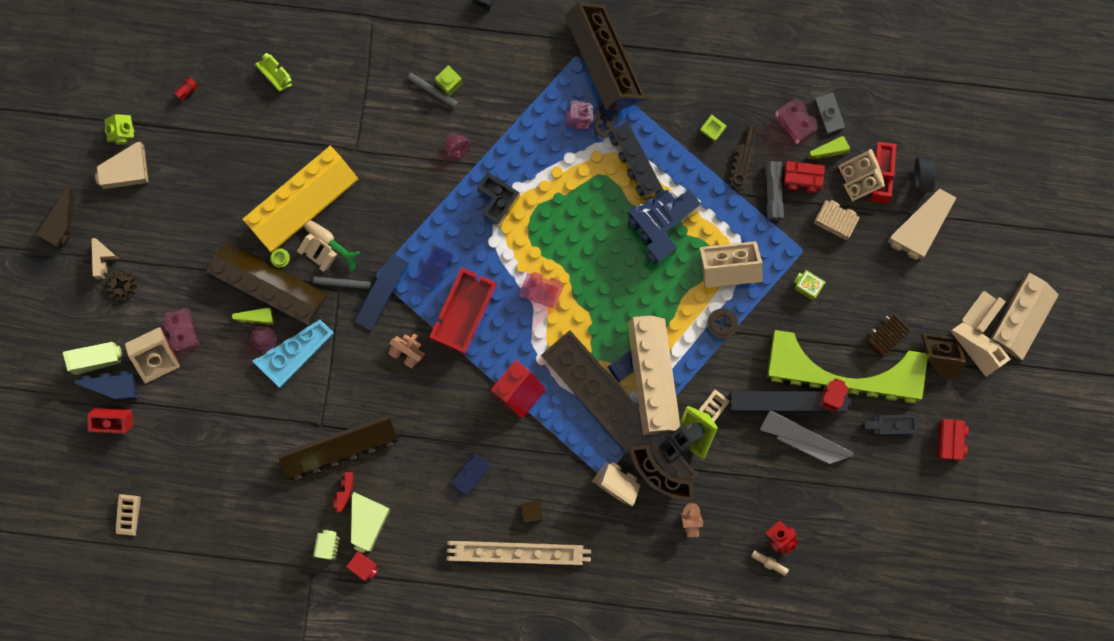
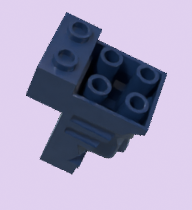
M661 189L654 198L649 199L644 205L641 203L629 211V221L627 223L633 231L637 230L641 235L639 239L647 246L645 252L647 256L645 258L651 266L655 265L658 268L675 255L677 246L668 235L699 212L701 203L690 189L679 197H676L669 190Z

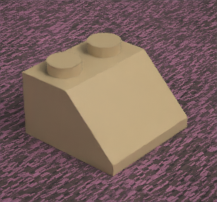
M160 327L125 343L128 356L145 384L180 367L169 341Z
M605 462L592 482L622 503L633 506L640 488V484L636 482L637 478L630 473L626 475L620 471L622 468L614 462L611 464Z

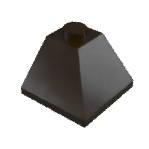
M922 333L921 338L928 360L939 376L946 379L959 380L966 364L959 341L955 337Z

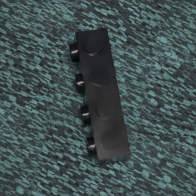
M626 122L612 129L609 139L613 147H617L621 163H625L627 166V174L630 180H634L636 184L635 189L639 197H643L644 201L653 198L663 187L631 126Z

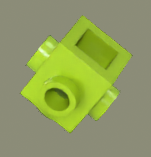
M114 114L104 120L108 142L122 145L134 137L131 115Z

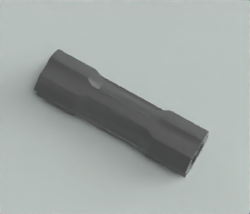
M770 161L765 164L767 220H782L784 218L781 180L782 162Z

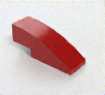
M877 142L875 157L885 186L871 192L870 202L889 204L892 197V184L895 172L896 144Z

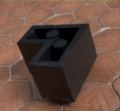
M487 172L477 187L478 193L490 200L489 205L483 212V218L500 228L520 198V192Z

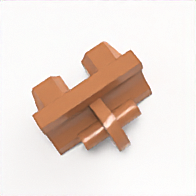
M405 334L402 339L396 336L389 343L391 347L388 354L394 358H399L402 352L408 356L404 364L410 368H413L426 355L419 350L421 344L416 341L418 338L416 334H413L411 338Z
M695 503L686 504L683 508V513H681V522L687 532V537H699V527H703L700 509Z

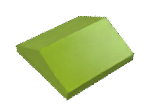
M688 406L681 418L680 426L685 424L687 427L692 421L695 424L702 425L706 433L690 450L701 459H704L718 427L709 414Z

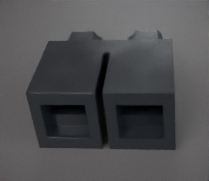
M692 421L687 427L685 424L680 426L659 447L671 462L686 454L704 437L706 431L701 424H695Z

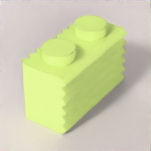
M327 530L317 533L313 556L336 560L335 556H337L336 552H338L337 548H339L338 544H340L338 542L340 538L336 536L337 533Z

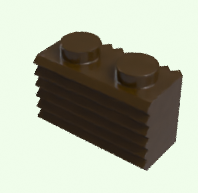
M896 314L892 317L890 315L886 316L880 322L883 326L878 330L874 328L867 335L869 339L866 343L880 358H883L911 331Z

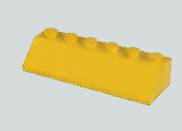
M330 145L245 216L243 220L272 253L359 179Z

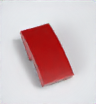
M345 472V477L341 478V487L345 489V492H337V497H334V508H337L339 513L344 512L350 500L354 485L353 472Z

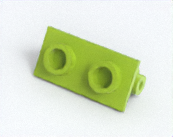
M264 54L262 56L263 60L255 63L257 68L279 92L292 86L291 76L282 67L277 69L279 63L271 54Z

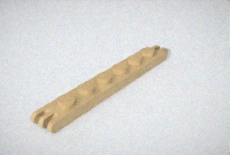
M447 541V545H455V549H447V553L455 554L454 557L447 556L446 561L583 565V561L591 562V557H583V554H591V550L583 549V545Z

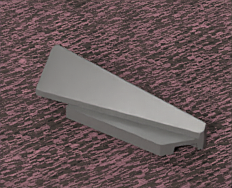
M773 411L768 412L760 428L761 431L777 435V440L827 464L853 456V452Z

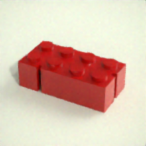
M461 267L438 317L442 325L436 321L429 338L433 342L466 356L496 291L497 283L483 276L480 277V282H478V275Z

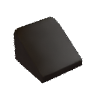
M540 501L521 504L524 523L543 520Z

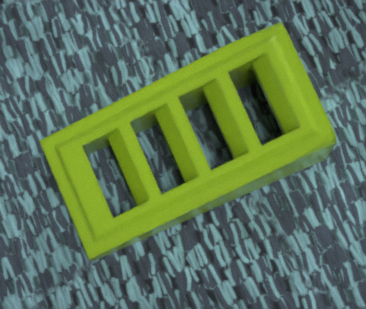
M841 136L810 151L808 159L813 160L846 154L849 152L850 147L844 136Z
M270 308L232 315V318L237 322L275 325L273 311Z

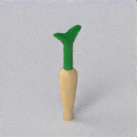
M311 220L303 226L309 234L319 238L346 260L350 271H354L355 258L359 256L360 251L348 252L334 241L332 233Z

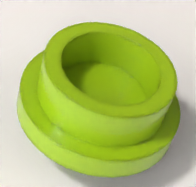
M276 249L272 252L270 259L275 267L283 268L289 263L290 256L286 250Z

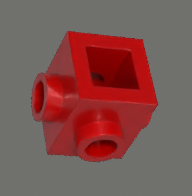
M781 521L777 522L766 532L768 539L771 541L769 545L776 553L780 551L784 556L787 553H791L799 544L796 539L797 533L791 526L787 528Z

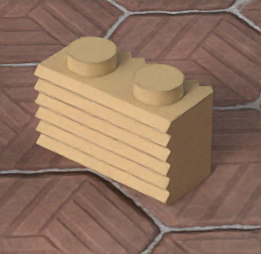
M825 200L814 224L848 240L859 220V217L856 216L857 213L850 209L844 210L840 208V205L833 200H829V202Z

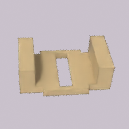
M311 234L304 238L297 250L301 255L306 253V256L318 265H321L319 269L323 272L329 269L337 256V253L331 250L329 245ZM320 244L324 245L320 255L315 259L313 256Z

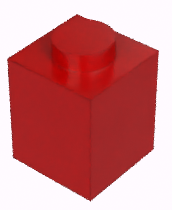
M359 551L346 566L364 581L372 580L378 572L376 569L378 565Z

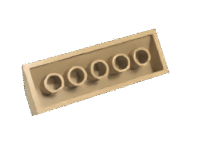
M655 316L633 317L627 322L643 436L673 433L680 427L665 319Z

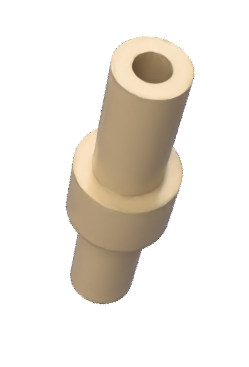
M756 550L751 555L752 558L763 563L764 567L769 570L773 569L786 576L789 570L777 563L776 559L770 556L766 557Z

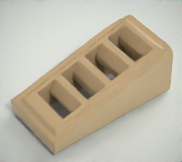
M714 390L700 407L699 411L703 412L704 410L715 422L730 401L717 390ZM712 399H716L718 402L722 404V406L720 407ZM709 404L710 406H712L714 409L717 410V412H715L714 410H712V409H711L710 407H708L707 405Z
M119 494L116 534L136 536L141 497ZM125 501L133 502V506L125 505ZM124 509L133 510V514L123 513ZM123 517H131L132 521H123ZM122 525H132L131 529L121 528Z

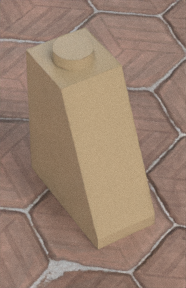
M136 142L97 166L98 172L95 173L96 183L103 189L148 183L144 145L141 142Z

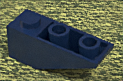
M129 371L119 372L118 376L100 374L99 378L81 376L80 380H74V383L117 401L138 399L136 376L130 374Z

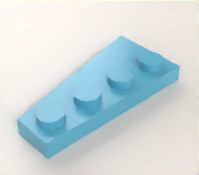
M318 320L252 362L281 388L334 335V332L321 320Z

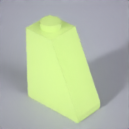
M109 342L65 351L63 355L67 370L75 375H80L121 363L122 351L120 346Z
M355 492L352 495L351 543L355 545L354 549L365 553L366 550L371 552L391 509Z

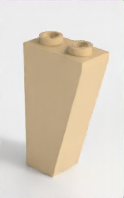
M939 189L889 238L890 246L898 251L902 249L912 259L922 260L956 197Z

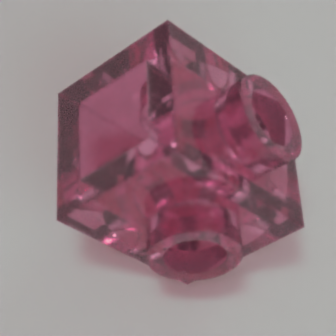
M571 100L566 109V126L574 127L578 130H587L591 123H594L596 113L593 112V104L586 103L585 101L577 102Z

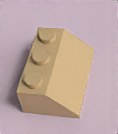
M756 241L700 247L705 288L763 282L762 260Z

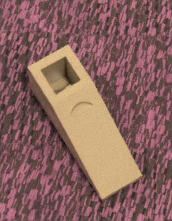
M964 322L951 330L952 334L985 377L1010 360L997 342Z

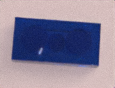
M435 246L417 279L435 289L453 254Z

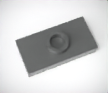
M834 93L815 98L826 134L845 129Z

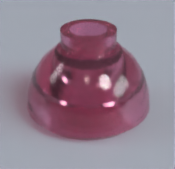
M452 133L446 139V151L452 159L463 157L471 147V141L464 135Z
M261 325L251 331L249 341L252 348L256 351L266 352L275 345L276 335L270 327Z

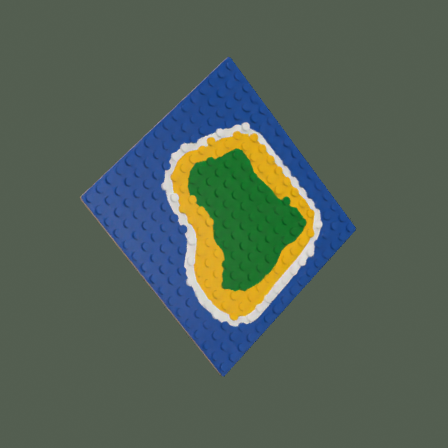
M575 56L395 253L398 257L409 262V265L393 293L434 328L436 321L442 325L438 317L461 267L478 275V282H480L481 276L496 282V291L465 357L495 383L498 382L515 360L526 367L546 388V391L528 412L598 473L605 462L617 464L626 452L541 357V354L571 330L639 407L627 322L633 317L641 316L664 318L677 396L726 340L717 339L710 334L707 328L709 315L716 309H728L736 315L739 326L798 259L803 249L770 220H767L763 214L636 105H632L616 112L612 129L628 122L663 189L671 191L676 197L690 189L701 203L697 214L668 235L677 246L675 255L658 268L655 265L651 266L645 258L647 256L645 254L647 246L639 239L641 235L637 230L633 231L627 223L629 221V211L641 203L644 205L647 201H644L643 197H639L635 189L636 184L634 180H630L627 174V166L625 163L622 164L618 157L619 151L617 147H613L610 142V135L602 139L594 133L602 100L588 72L586 63L580 57ZM602 110L605 116L613 114L612 110ZM603 121L601 132L606 130L607 122ZM487 172L520 192V198L500 228L483 218V212L489 205L490 200L479 194L477 187ZM757 242L762 260L763 282L705 288L700 247ZM383 267L376 274V278H378V276L380 275ZM725 316L721 321H717V324L720 325L719 331H721L723 327L728 326V324L725 323Z

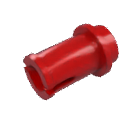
M191 77L185 79L186 81L174 92L182 101L194 89L196 90L198 86Z

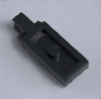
M917 414L878 415L873 417V421L863 422V430H874V434L878 435L918 434Z

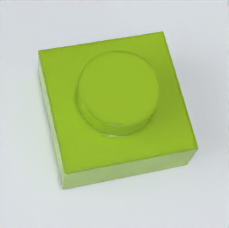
M711 115L700 129V132L715 142L727 126Z

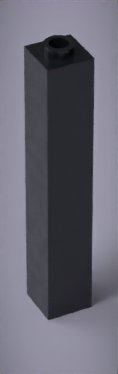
M731 391L730 412L846 413L848 408H851V397H848L847 392L842 407L832 412L818 405L820 397L823 395L822 392Z

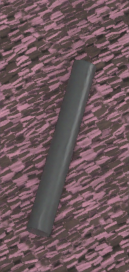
M413 73L408 75V80L454 109L458 105L456 100Z
M314 277L313 284L371 289V282L324 277Z

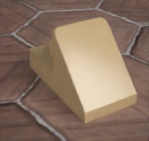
M92 238L93 277L105 279L107 263L104 260L119 258L96 238Z

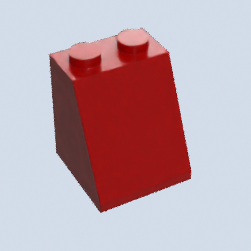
M517 360L513 362L491 389L492 395L521 419L546 391V388Z

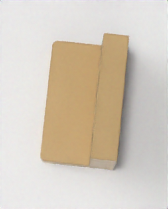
M983 291L966 313L962 322L983 333L1006 301L1000 297L995 299Z

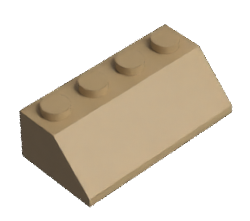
M1028 273L1021 281L990 339L997 342L1004 351L1022 361L1056 301L1058 293L1047 282Z

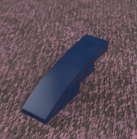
M393 253L390 255L355 320L357 324L372 332L391 300L390 297L399 284L400 278L409 262Z

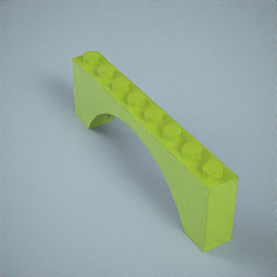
M775 330L772 336L767 378H771V382L782 383L783 380L790 381V384L795 386H802V383L809 384V387L814 389H821V386L824 387L828 382L834 381V378L845 382V385L849 388L848 394L859 395V392L867 393V397L878 398V395L886 396L885 399L897 401V398L905 399L906 403L916 404V401L922 400L928 356L927 353L908 351L893 368L880 375L861 379L845 378L831 374L814 364L800 348L794 333Z

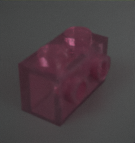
M795 97L778 109L775 115L798 145L817 131L818 123L812 115H808L805 104L801 100L798 101Z
M537 272L527 273L520 297L556 309L564 289L561 281L555 278H550V280L542 278L543 275Z
M187 307L165 313L166 319L163 320L166 331L169 330L171 336L168 338L171 349L179 353L200 347L191 311Z

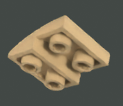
M872 149L838 165L846 181L844 187L852 201L885 186L880 167Z

